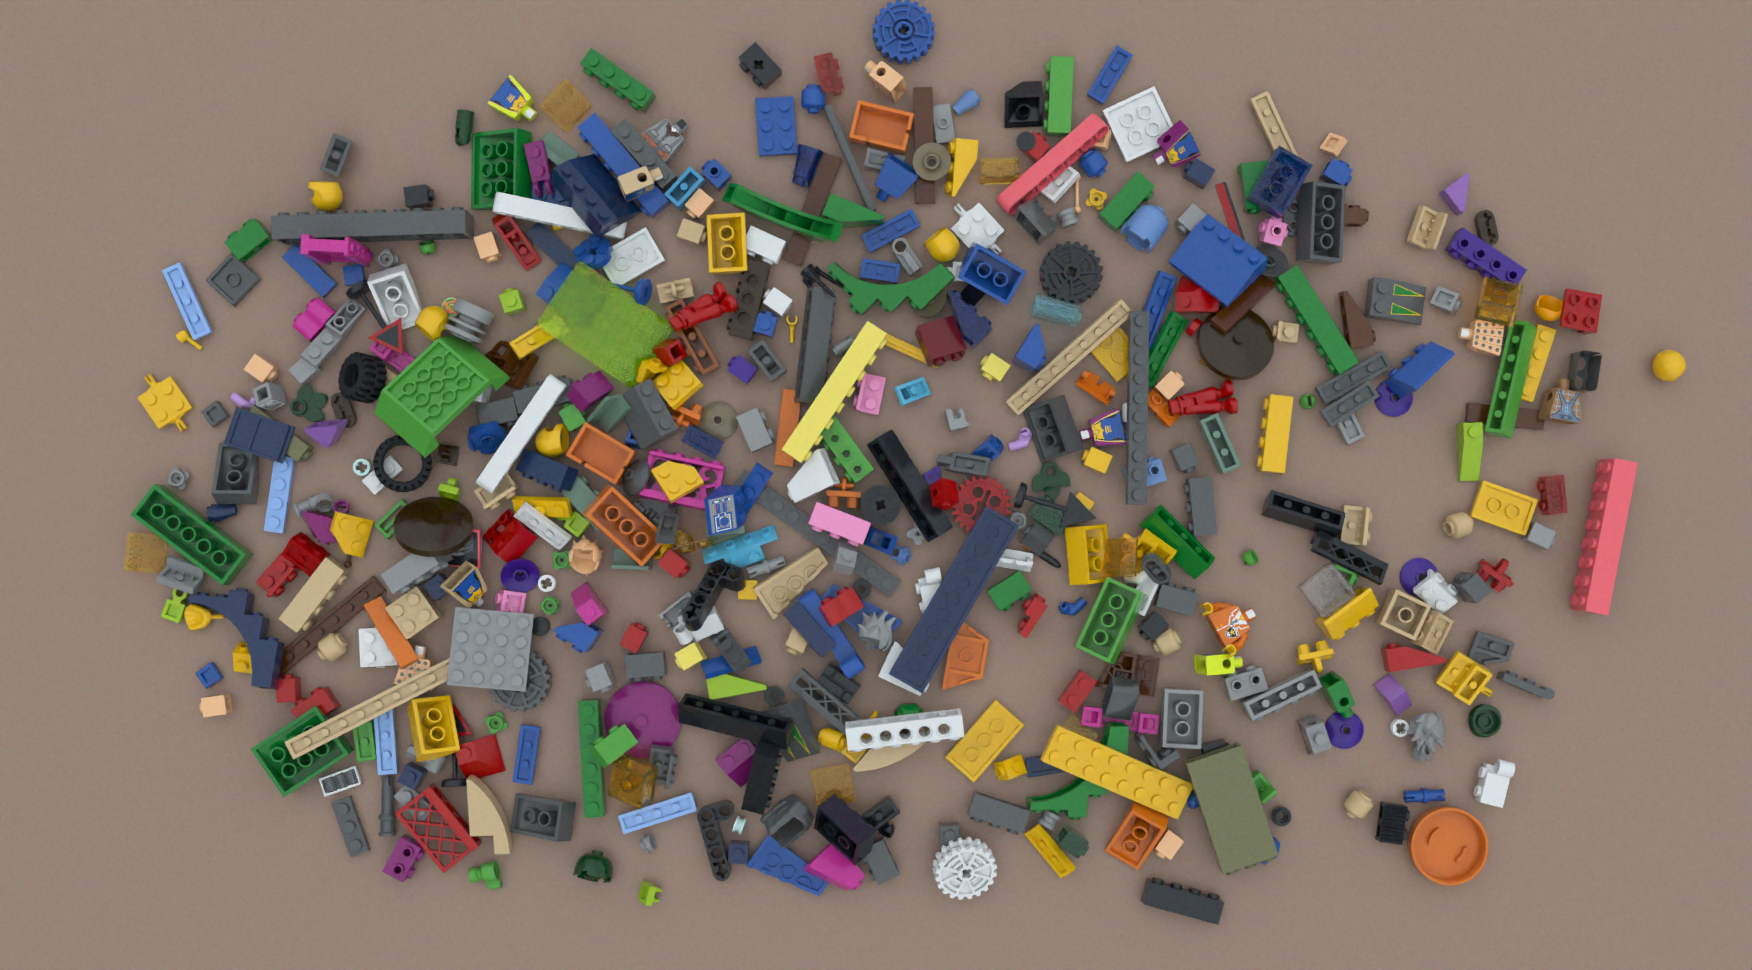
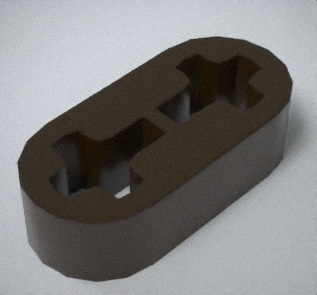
M1489 210L1477 213L1474 222L1478 238L1490 246L1496 244L1499 235L1493 213ZM1483 214L1484 217H1488L1486 225L1484 221L1480 220V218L1483 217ZM1487 232L1489 236L1492 235L1493 239L1490 240V243L1489 240H1485Z
M340 392L335 393L331 397V405L336 419H345L344 412H346V415L351 416L352 419L349 420V424L347 423L345 428H352L357 422V416L351 400L344 398ZM338 397L345 399L342 402L344 409H342L341 405L336 404L339 401Z

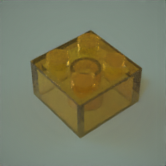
M1484 277L1474 319L1513 327L1519 310L1523 285Z
M625 753L613 761L608 796L641 810L653 801L658 767Z

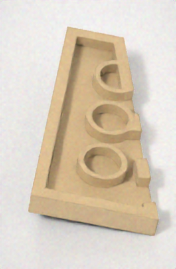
M816 546L753 587L773 620L804 589L807 583L819 574L828 562L818 546Z

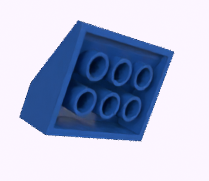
M1207 214L1193 228L1170 258L1169 264L1228 307L1266 270L1268 258Z

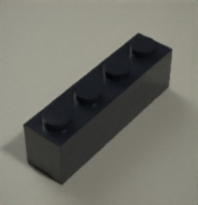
M1271 490L1265 498L1261 515L1314 532L1321 530L1336 537L1342 531L1346 513Z
M761 741L757 742L741 807L742 810L763 815L765 808L770 807L772 797L769 794L773 795L775 783L772 780L776 781L779 769L775 768L780 766L782 755H779L780 746Z
M1153 877L1152 880L1146 879L1141 902L1144 905L1219 924L1224 906V901L1220 898V895L1211 892L1208 895L1202 894L1201 890L1190 887L1189 890L1182 888L1183 885L1171 882V885L1166 884L1163 879Z

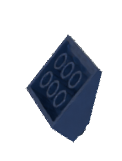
M595 154L567 160L554 167L549 181L597 238L642 212L633 200L626 202L617 180Z

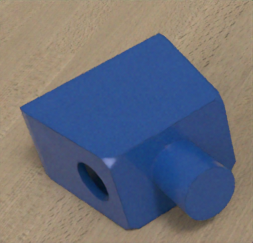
M889 152L875 183L876 186L881 188L876 195L877 198L883 202H886L890 195L898 199L917 180L919 175L912 166Z

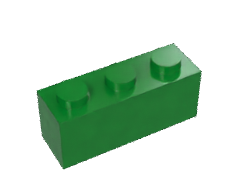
M1137 171L1098 215V218L1114 232L1118 228L1121 229L1127 222V217L1130 214L1133 215L1140 207L1139 204L1143 200L1147 202L1154 194L1152 190L1155 186Z

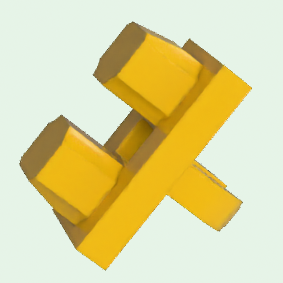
M1326 640L1316 642V652L1311 653L1308 644L1299 645L1297 647V666L1312 663L1313 669L1317 674L1322 673L1323 670L1321 661L1331 659L1332 655H1334L1333 648L1329 649Z

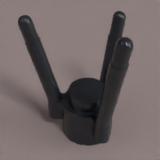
M809 264L800 274L804 278L802 281L808 288L812 287L810 282L812 284L817 282L831 297H835V294L819 279L820 275L840 288L843 286V284L835 281L831 276L812 264Z

